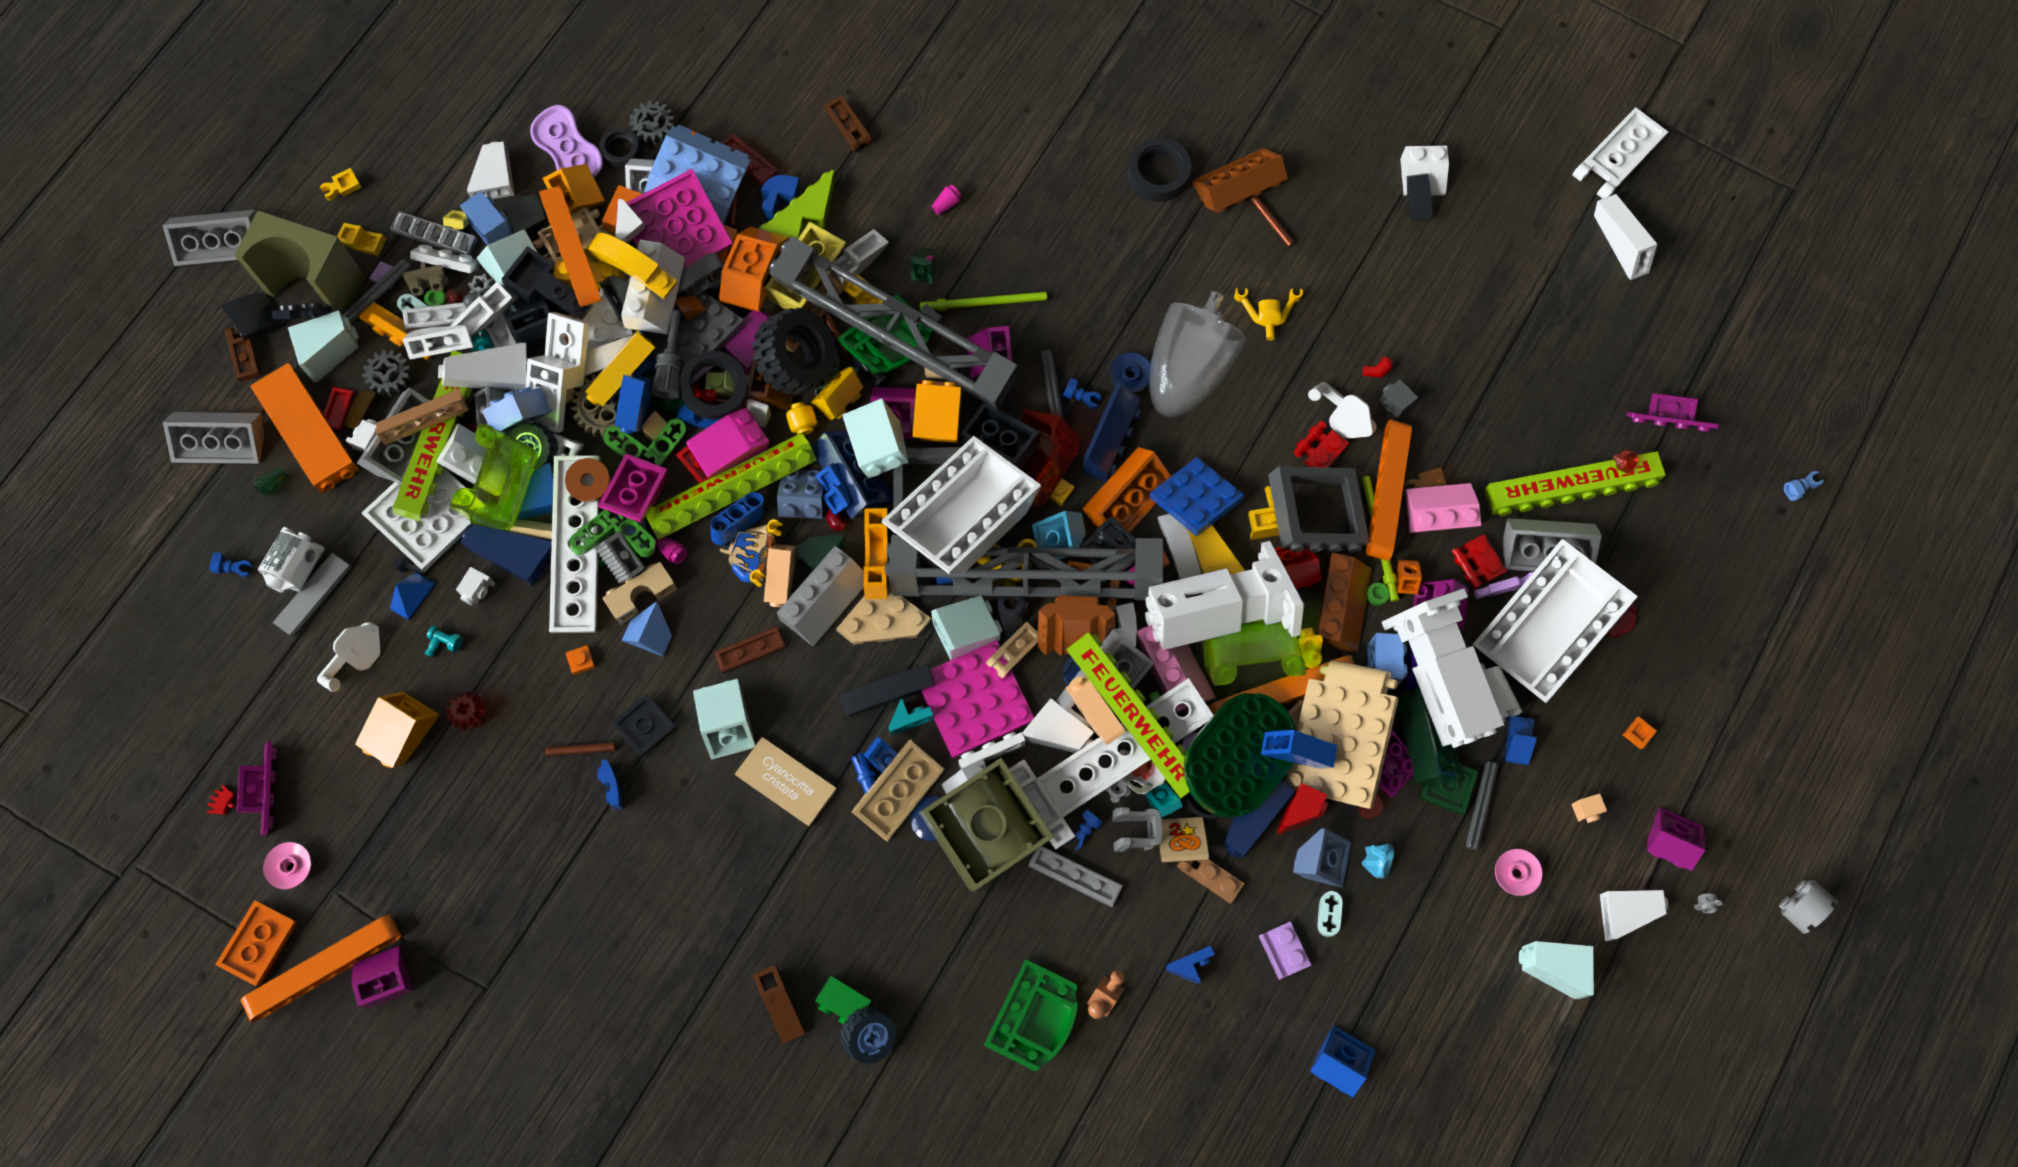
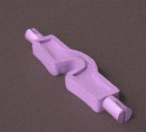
M1534 572L1521 579L1513 577L1490 584L1488 587L1474 590V596L1476 599L1519 590Z

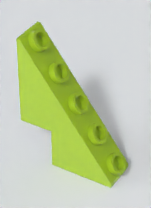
M834 170L824 173L818 182L808 186L801 196L794 198L789 206L784 210L778 211L772 220L762 224L759 229L788 236L789 238L793 236L797 239L809 222L825 229L835 185Z

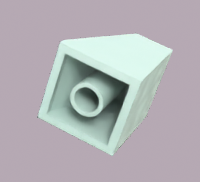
M521 230L487 245L477 257V260L495 282H502L501 278L527 246L534 251L536 249L525 230Z
M340 311L288 327L298 363L314 383L321 380L359 348L356 340L359 339V334L355 326L352 327L348 317L344 318Z
M882 398L843 414L858 465L868 478L908 463L901 422Z
M981 595L931 611L933 625L950 660L993 641H1000L1002 628L998 620L993 621L990 614L993 613L988 600L984 601Z
M738 679L693 691L701 735L711 760L755 747Z
M1539 941L1522 946V950L1519 952V963L1522 964V971L1573 999H1582L1594 995L1593 946Z

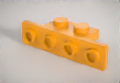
M375 302L360 315V319L373 327L372 330L381 336H389V340L399 347L401 345L405 346L403 338L409 332L405 331L404 320ZM432 355L423 358L429 360Z

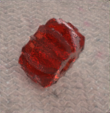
M466 691L464 697L461 693H457V700L449 699V702L453 705L446 707V711L450 713L446 716L447 720L452 721V726L455 728L460 726L462 731H466L468 726L471 729H475V722L483 723L480 716L487 715L486 711L483 710L486 705L483 701H480V696L477 694L472 696V693Z

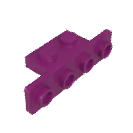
M1652 393L1648 414L1627 412L1626 415L1633 417V422L1646 423V419L1654 420L1655 425L1667 426L1668 422L1676 423L1675 427L1689 429L1690 425L1698 426L1697 430L1711 432V428H1719V424L1694 421L1698 399Z
M267 741L264 747V766H239L237 813H261L260 836H266L268 830L273 828V816H269V807L274 805V793H270V784L275 782V770H271V761L275 762L276 748H272V741Z

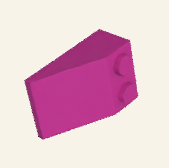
M746 407L728 414L688 440L686 444L706 476L710 478L766 451L769 440Z
M625 454L598 507L641 522L657 502L666 485L667 469Z

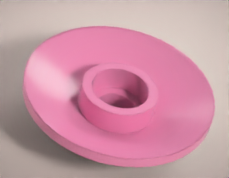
M294 842L277 845L268 853L264 861L263 871L266 880L272 886L279 889H292L299 886L310 873L312 865L311 856L306 848ZM290 863H293V869L291 871H288V865Z
M1512 849L1506 851L1498 858L1495 865V876L1501 888L1506 892L1516 896H1525L1534 892L1540 885L1542 868L1537 858L1530 852L1522 849ZM1513 870L1519 871V878L1513 876Z

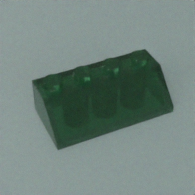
M1420 688L1398 696L1397 711L1401 716L1402 731L1407 740V752L1412 761L1413 776L1416 782L1427 786L1465 781L1457 747L1453 748L1451 744L1442 747ZM1452 762H1454V763H1455V767L1450 766V764H1452Z

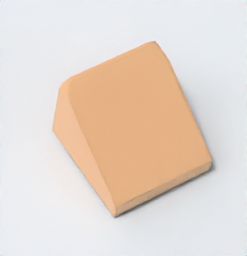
M654 411L642 425V430L646 437L654 441L667 423Z

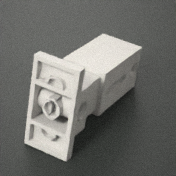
M1271 542L1261 543V553L1258 554L1259 561L1252 563V570L1230 575L1227 569H1222L1150 586L1149 596L1146 597L1148 612L1145 613L1147 624L1149 626L1152 625L1154 639L1160 643L1162 650L1240 632L1241 624L1261 619L1264 620L1266 625L1282 621L1283 627L1288 629L1291 637L1299 636L1301 634L1304 604Z
M1465 588L1423 602L1382 622L1384 630L1393 628L1394 631H1398L1402 643L1406 641L1410 643L1418 664L1417 667L1412 669L1442 747L1451 744L1454 748L1476 741L1479 738L1497 733L1496 728L1504 725L1473 646L1466 648L1457 622L1463 620L1458 606L1461 605L1459 601L1468 597Z

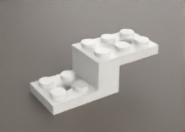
M556 312L548 313L545 355L528 359L526 388L531 387L532 390L542 388L552 411L533 422L546 425L550 431L559 433L563 431L567 389L580 387L584 384L589 322ZM565 334L569 337V344L564 339Z

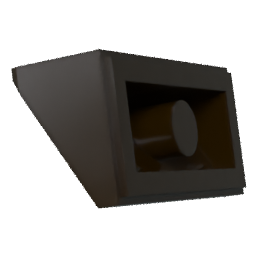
M361 389L341 427L354 432L362 420L367 421L370 419L381 399L378 393Z

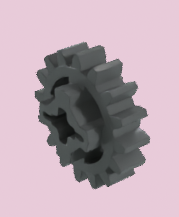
M648 101L647 106L641 103V109L634 108L635 115H630L631 122H629L631 131L637 136L639 142L644 139L647 145L650 141H653L654 145H656L659 139L663 142V137L667 135L671 127L674 126L673 124H675L671 109L668 110L666 104L660 107L659 101H656L655 105Z
M382 350V355L379 356L377 353H374L375 359H367L369 366H363L366 373H363L362 377L366 380L364 383L371 391L378 392L380 396H384L385 392L392 396L393 391H396L398 394L401 393L399 389L401 386L407 388L405 381H411V377L408 374L412 373V370L409 367V362L407 359H404L401 353L396 354L394 350H391L387 354L385 350Z

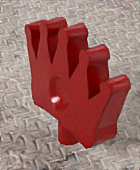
M221 785L224 792L215 790L219 797L210 796V799L216 803H208V806L214 808V810H208L207 813L226 815L229 807L232 809L235 807V804L231 802L236 795L225 785Z

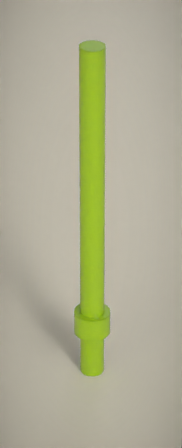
M1037 292L945 300V298L932 302H920V310L925 304L929 305L933 310L940 312L950 308L1047 300V293Z
M1365 476L1361 479L1371 517L1375 495L1370 476ZM1381 559L1384 571L1383 581L1389 589L1390 601H1399L1396 587L1398 581L1396 574L1393 573L1390 560Z

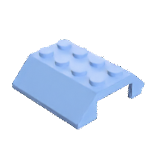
M679 124L677 127L672 126L650 171L644 193L693 169L716 214L724 225L743 176L745 177L751 161L748 159L749 155L736 149L734 152H731V147L717 141L713 144L711 143V138L697 132L693 135L691 134L692 130Z

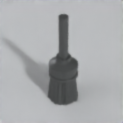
M672 311L667 348L664 349V353L656 356V373L651 393L654 396L665 399L679 398L680 374L683 370L682 364L684 359L678 356V351L676 350L681 314L679 311Z

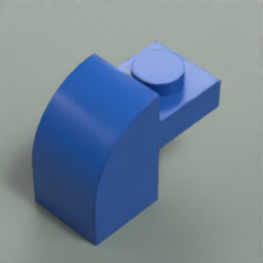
M777 175L764 183L761 189L764 199L762 211H765L767 220L774 218L780 203L789 205L794 198L799 197L801 190L799 178Z

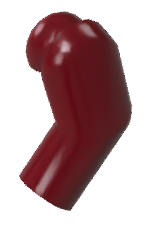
M829 508L826 513V520L830 528L836 529L839 532L845 528V521L841 520L839 512L834 515Z

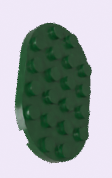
M1241 693L1219 707L1189 744L1184 758L1185 781L1194 799L1210 813L1225 818H1237L1255 811L1265 802L1293 766V762L1261 755L1265 732L1297 731L1292 717L1278 701L1261 693Z

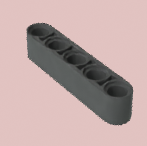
M709 253L683 269L676 298L691 295L697 296L721 281L724 263L717 253Z

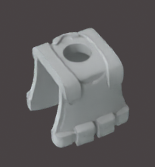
M1128 807L1116 808L1112 812V822L1147 821L1148 839H1118L1113 843L1114 852H1124L1128 848L1151 850L1160 844L1162 840V823L1158 810L1148 809L1145 812L1129 811Z

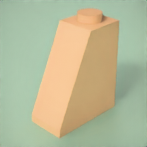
M775 544L768 549L764 602H770V606L782 607L791 596L798 546Z
M1085 675L1073 679L1070 685L1065 688L1091 728L1106 745H1109L1126 732Z

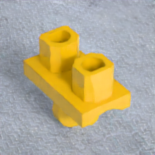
M1313 628L1301 629L1300 638L1297 643L1296 664L1297 666L1303 664L1308 668H1316L1322 661V636H1315Z

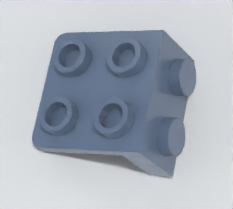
M796 470L781 478L777 494L778 517L822 519L824 488L815 476L820 471Z

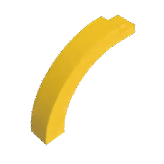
M606 233L596 234L584 249L585 256L592 262L608 263L621 269L664 300L678 283L676 279L662 270L649 257L629 244Z

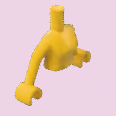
M1236 288L1234 298L1236 301L1243 303L1256 324L1266 327V340H1274V327L1286 321L1294 303L1301 300L1303 290L1300 288L1299 295L1297 296L1293 294V289L1290 290L1289 301L1282 314L1280 301L1268 299L1258 302L1259 313L1257 315L1247 299V288H1245L1244 295H1240L1238 288Z

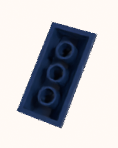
M1117 382L1084 456L1082 473L1107 482L1108 477L1115 473L1117 468L1115 461L1117 457H1122L1126 447L1123 445L1125 438L1130 439L1134 429L1131 426L1133 420H1138L1142 410L1139 408L1140 399L1122 383Z
M847 430L825 432L811 446L822 469L834 463L840 472L850 497L851 504L845 509L851 519L865 518V509L885 508L894 503V496L881 474L868 478L860 469Z

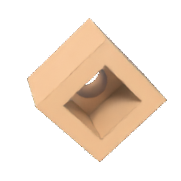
M1600 794L1580 799L1572 804L1578 822L1587 820V823L1601 819L1600 815L1607 811Z

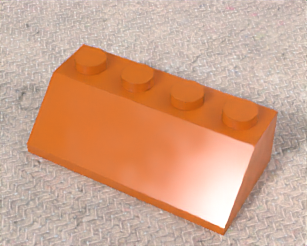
M1138 447L1082 510L1096 527L1102 525L1112 516L1130 533L1156 504L1150 498V492L1169 479L1171 475L1154 451Z

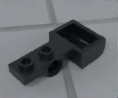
M527 246L501 278L502 283L528 303L538 293L557 310H563L572 317L583 320L594 305L590 304L580 307L574 290L552 275L555 264Z

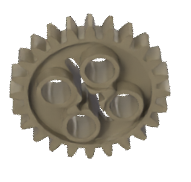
M591 374L592 380L584 378L586 384L579 387L580 392H573L577 399L571 400L574 405L571 410L575 414L573 417L578 422L580 428H584L587 434L592 431L594 437L601 433L604 439L606 429L615 426L621 386L618 389L619 391H616L603 407L598 403L594 409L588 410L589 406L594 405L586 398L588 394L585 392L596 378L595 374ZM608 416H614L610 421H605Z

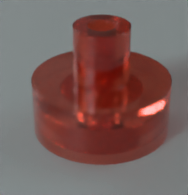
M1624 450L1620 454H1615L1614 461L1616 462L1617 469L1624 473L1632 472L1638 463L1637 453Z
M1147 761L1132 771V776H1141L1143 780L1148 779L1151 776L1149 772L1152 767L1151 761Z
M1376 796L1373 810L1358 806V809L1363 817L1373 819L1382 812L1383 803Z

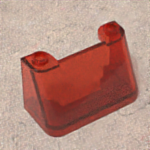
M1024 410L1019 421L1039 431L1040 446L1021 471L1041 485L1030 507L1042 508L1077 454L1081 442L1077 433L1062 416Z

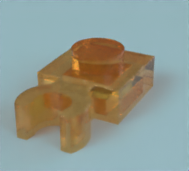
M1441 467L1418 474L1419 481L1410 479L1405 482V485L1414 484L1415 488L1446 486Z

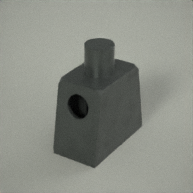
M533 194L502 201L514 233L525 230L529 239H532L538 235L537 232L549 226L546 219V211L543 204H540L537 195Z

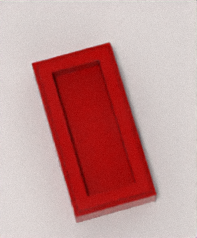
M337 387L332 388L323 415L333 430L342 431L341 425L349 411L355 394L354 391Z

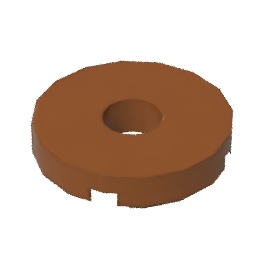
M592 458L577 460L571 464L565 476L566 489L571 496L586 503L601 499L611 482L610 473L605 465ZM586 475H592L594 478L590 486L582 484V479Z

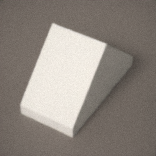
M618 199L615 237L628 243L646 227L625 201Z

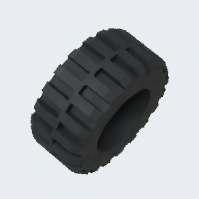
M798 307L786 309L762 322L759 330L754 335L756 341L753 342L752 350H755L753 359L754 362H757L758 367L756 368L759 373L763 374V379L766 383H771L773 389L781 390L783 394L799 395L811 391L828 382L835 372L833 368L837 366L838 359H836L838 347H835V336L831 335L829 325H825L823 323L824 320L820 316L816 317L814 312L810 310L805 311V309ZM787 335L794 337L803 348L805 355L803 369L794 364L787 353Z

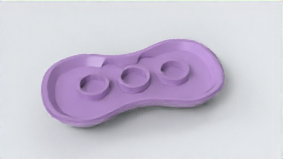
M554 105L545 109L534 119L530 129L532 140L538 147L551 155L557 170L588 164L593 177L599 173L603 163L602 155L595 145L581 136L577 129L575 117L568 108L562 105Z

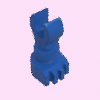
M1070 378L1063 396L1068 399L1074 396L1078 401L1081 399L1089 408L1096 409L1098 405L1092 403L1090 399L1095 398L1100 401V394L1097 392H1084L1083 388H1076L1078 381Z
M213 552L210 561V572L221 574L224 570L226 573L234 572L243 578H247L251 575L241 572V569L244 566H253L246 560L233 562V560H226L222 553Z
M1087 809L1082 814L1086 822L1084 824L1081 823L1080 829L1074 833V838H1078L1080 841L1075 850L1082 848L1084 838L1087 834L1090 835L1092 833V828L1097 830L1103 823Z

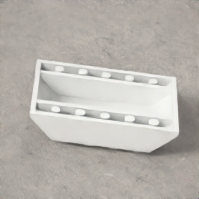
M973 436L882 520V523L948 574L966 572L1027 513L1041 485Z
M1562 539L1473 645L1547 703L1638 596Z

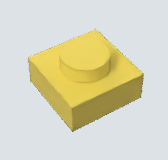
M452 210L443 217L444 226L452 227L455 230L464 229L470 224L464 212Z

